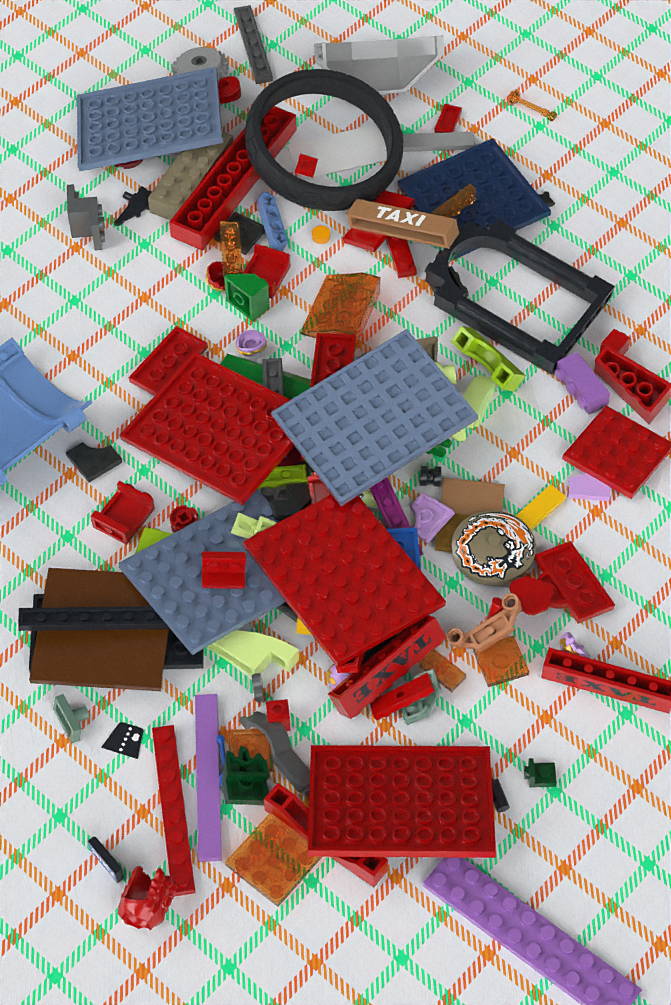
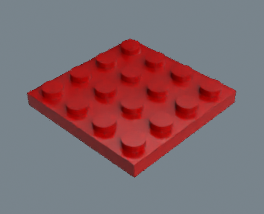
M605 406L566 450L562 460L632 499L671 452V441L612 408Z

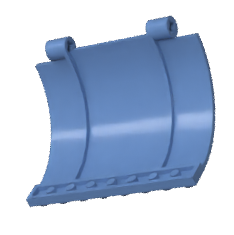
M13 337L0 346V487L8 481L4 473L8 468L61 427L69 433L86 421L83 410L92 404L91 400L79 401L73 399L51 384L24 355V351Z

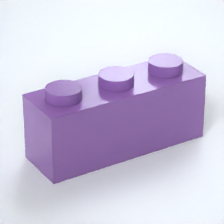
M578 352L557 361L555 371L557 379L564 383L568 393L576 398L580 408L584 409L588 415L609 404L610 392Z

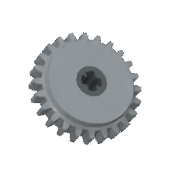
M197 47L182 53L180 57L176 58L177 61H174L172 66L173 75L216 67L218 82L220 79L225 78L224 75H227V70H229L225 54H221V51H216L215 48Z

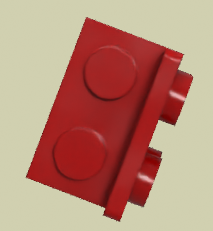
M203 551L202 588L244 589L246 552Z

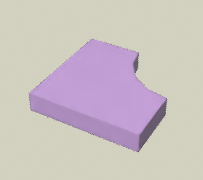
M584 473L576 477H569L568 498L610 501V487Z
M424 492L410 506L412 512L416 515V522L413 528H417L418 538L426 543H429L455 514L451 508Z

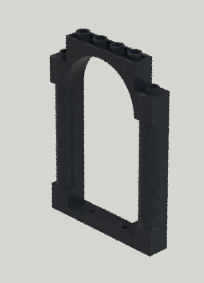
M499 219L493 225L490 224L487 230L468 220L464 226L461 225L459 227V235L450 248H445L443 251L440 250L434 262H430L425 269V281L437 288L433 294L435 297L434 306L552 375L556 370L557 361L567 356L612 298L615 286L596 275L593 278L522 238L516 234V229ZM473 248L494 249L591 303V305L559 346L546 339L541 342L465 297L466 292L453 282L448 266L458 254Z

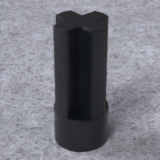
M492 779L493 803L498 813L505 812L510 808L499 779Z

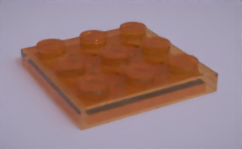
M269 813L225 861V866L279 907L322 857H308V841L272 813Z

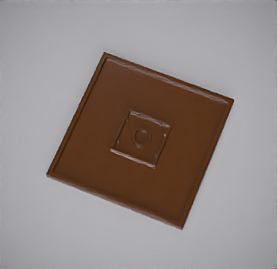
M48 568L42 608L151 606L123 572ZM169 629L37 631L29 681L33 684L161 692Z

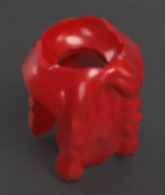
M135 867L128 880V885L125 886L124 892L121 894L118 915L127 925L137 929L147 928L152 930L164 921L165 914L168 912V908L174 899V894L177 892V883L170 876H165L161 868L157 869L154 879H151L148 874L143 872V867Z

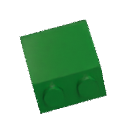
M226 274L224 276L226 301L251 321H255L270 309L269 286L265 279L259 278L256 274Z

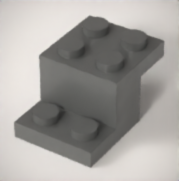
M74 184L67 185V214L72 238L93 237L95 251L102 250V242H105V231H102L105 228L104 217H100L103 215L102 204H98L97 197L80 198L79 192H75Z

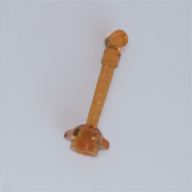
M517 89L515 92L511 91L507 100L511 106L519 102L548 117L550 121H554L557 117L555 111L549 112L545 108L543 109L521 99Z

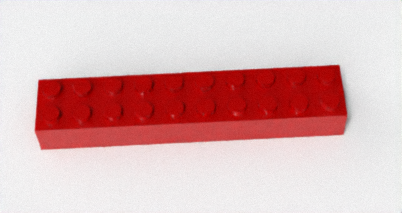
M276 106L270 109L261 121V133L269 153L275 159L297 131L296 114ZM245 128L169 221L172 238L203 251L260 178L247 154Z

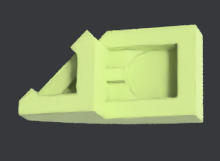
M238 513L231 533L249 539L277 524V522L262 516L256 520Z

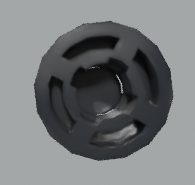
M421 466L420 486L433 485L434 487H440L441 467L428 468V466Z

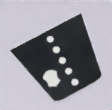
M120 722L101 748L138 759L143 729Z

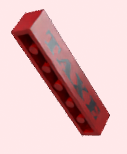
M429 615L404 629L361 665L359 673H352L329 692L328 696L339 714L349 719L359 715L363 708L369 703L374 702L377 696L384 690L389 689L397 679L407 674L411 667L422 661L431 650L439 647L441 642L447 637L436 618Z
M548 648L541 678L670 714V680L554 648Z

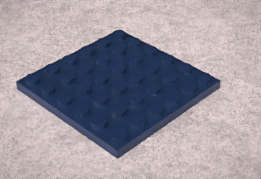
M493 138L398 180V187L404 195L415 200L413 207L416 211L456 219L458 229L469 220L487 230L490 224L493 225L499 219L518 231L551 215L550 208ZM473 248V249L466 250V251H464V252L458 254L453 260H455V259H457V258H459V257H461V256H464V255H466V254H468V253H470V252H472V251H474V250H477V249H479V248Z

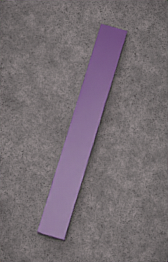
M217 694L195 695L199 862L222 861L219 743L216 741L218 736Z

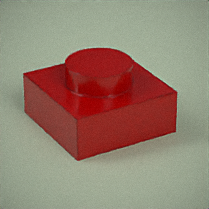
M300 154L295 173L313 178L318 159Z

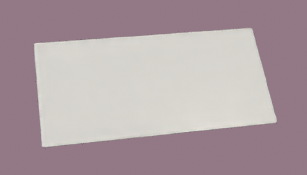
M376 124L287 145L295 167L297 166L300 154L318 159L313 177L387 160L385 141ZM298 174L300 179L302 180L311 178L305 175Z

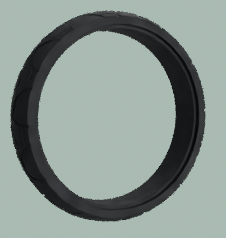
M306 69L282 76L261 91L247 115L245 145L253 167L261 179L274 192L302 207L322 211H342L350 209L356 199L372 201L392 183L399 171L403 158V133L396 114H394L389 103L367 83L342 72L327 69ZM322 94L336 97L355 105L374 121L384 138L387 160L376 174L360 183L339 187L310 183L285 170L272 157L262 137L261 121L275 105L294 96Z

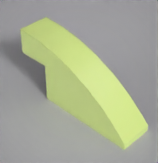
M478 375L463 395L464 399L478 414V420L468 425L467 427L473 429L474 426L479 428L497 387V384L490 377Z
M235 630L207 646L208 649L251 677L255 673L261 674L271 661L288 672L299 661V649L277 638L256 632Z

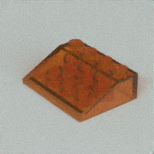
M363 272L326 275L300 334L316 338L317 333L356 335L357 347L380 294L381 277Z

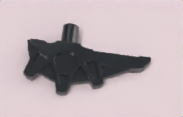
M143 186L134 195L125 191L123 198L130 202L118 219L115 220L114 225L121 226L125 221L133 217H141V212L145 209L149 210L148 197L152 191H148Z

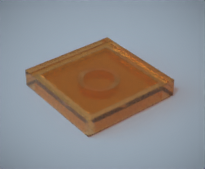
M514 636L500 639L479 653L476 649H473L488 687L529 675L530 671Z

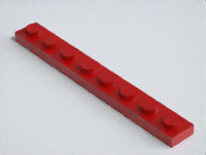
M174 725L152 728L169 873L172 880L178 886L174 897L194 894L196 892Z

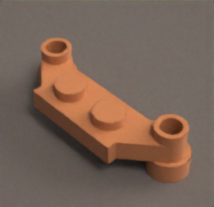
M513 593L506 594L502 598L504 609L467 633H463L459 628L450 629L446 636L447 641L459 649H476L478 653L515 631L514 624L522 610L520 599Z

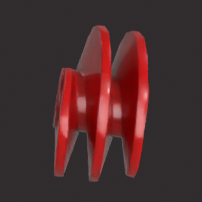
M228 76L220 79L218 82L220 104L238 100L241 97V87L238 78Z

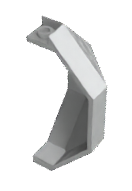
M444 35L392 40L314 44L315 62L323 69L338 71L356 77L370 85L379 94L406 93L445 53Z

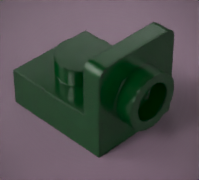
M529 758L528 766H524V779H528L529 788L556 787L555 763H534V759Z

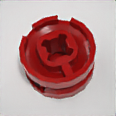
M187 505L174 508L170 514L172 532L175 533L198 521L199 517L196 509L193 507L189 508Z

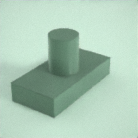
M64 694L56 696L53 710L70 742H77L80 740L82 730L79 722L89 719L88 709L86 706L72 710Z

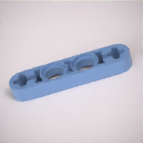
M262 192L257 199V205L269 245L272 249L283 251L288 244V239L275 197L269 192Z

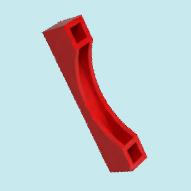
M277 783L264 798L265 811L308 841L309 808L295 794ZM331 857L373 888L388 871V859L385 857Z

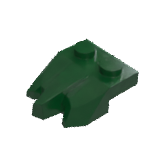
M241 745L238 750V757H235L233 752H226L222 775L225 804L264 805V798L269 793L267 780L270 774L267 761L260 753L251 758L248 748Z

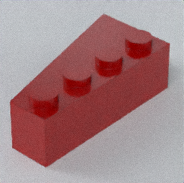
M607 345L595 358L594 371L650 425L671 398V383Z

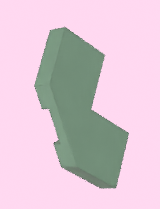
M434 669L413 676L415 679L428 672L435 691L428 697L421 698L411 703L408 707L401 708L407 725L427 718L442 691Z

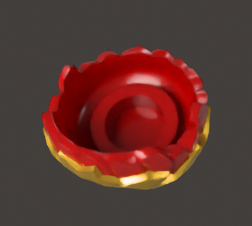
M221 261L212 262L206 270V281L212 289L223 292L225 291L224 276L226 274H235V271L232 270V266L222 265Z

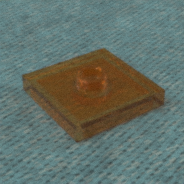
M229 729V751L233 752L235 757H238L240 745L248 748L251 758L260 753L267 761L269 772H274V762L271 760V747L262 731L259 729Z

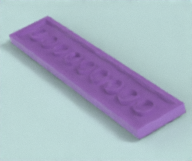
M444 857L423 882L424 888L579 1004L632 1005L641 994L642 989L466 859Z

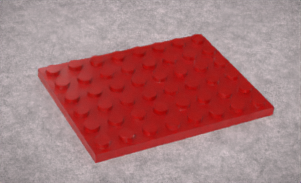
M196 352L188 358L119 435L122 441L242 506L294 447V444L271 414L272 411L289 402L290 399Z
M331 494L243 541V547L337 668L446 606V600L359 496L340 506Z
M311 745L308 857L496 858L490 746Z

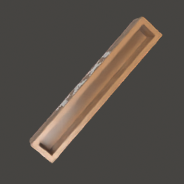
M356 199L346 213L350 228L448 249L459 235L456 219Z

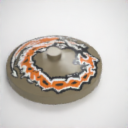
M489 510L475 513L458 525L452 537L451 552L453 561L459 571L470 580L487 586H503L523 577L530 570L535 558L536 543L532 531L521 519L507 512Z

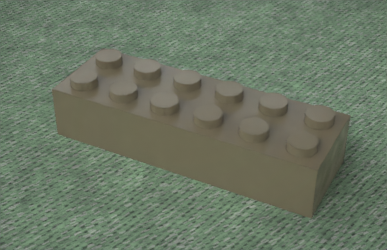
M222 131L223 143L181 151L149 195L150 213L171 220L233 143V135Z

